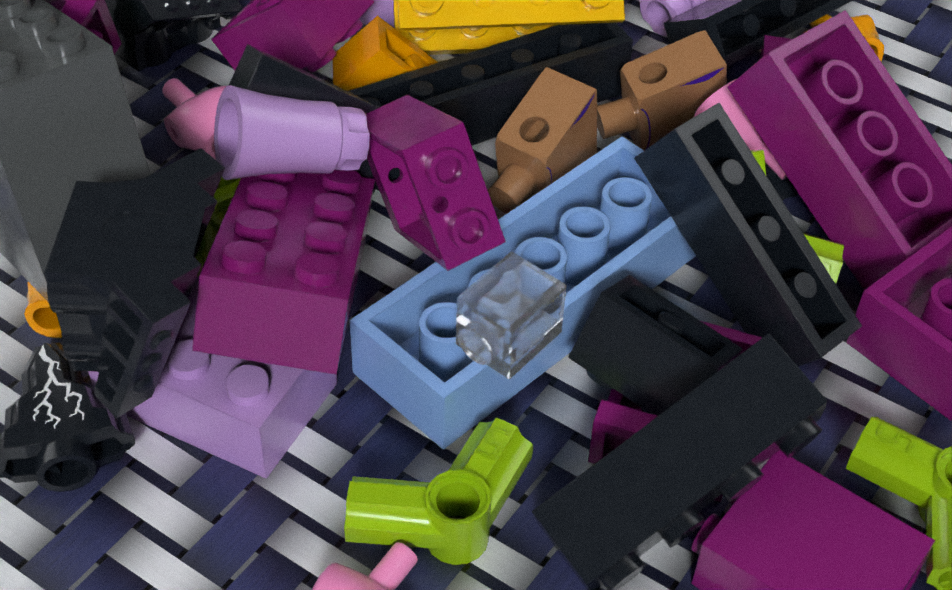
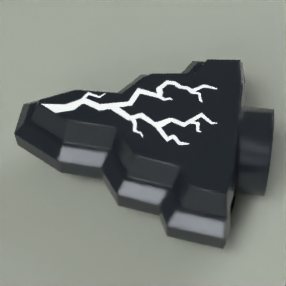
M43 343L42 346L34 348L21 374L23 395L5 411L4 431L0 433V478H7L15 483L37 481L41 487L49 491H72L89 483L96 474V467L120 460L126 450L135 445V439L126 413L118 418L113 416L95 396V386L84 382L82 371H74L72 369L71 362L65 358L61 343Z

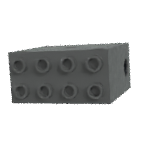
M0 0V253L48 302L47 281L44 270L76 181L116 182L143 179L151 174L112 46L44 0Z

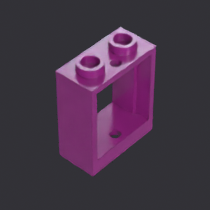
M409 95L366 113L367 127L370 133L367 161L397 233L447 271L506 242L462 121ZM398 168L400 170L398 179L391 181L388 178L390 170Z

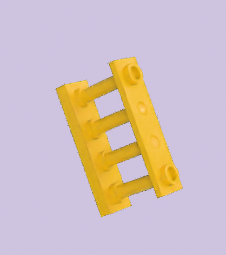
M393 0L394 29L428 55L467 54L556 25L618 23L625 20L624 0Z

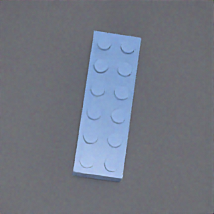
M621 136L498 219L506 241L505 243L449 271L435 262L350 320L353 373L443 450L572 351L602 291L629 275L653 289L696 256L634 159L644 150Z

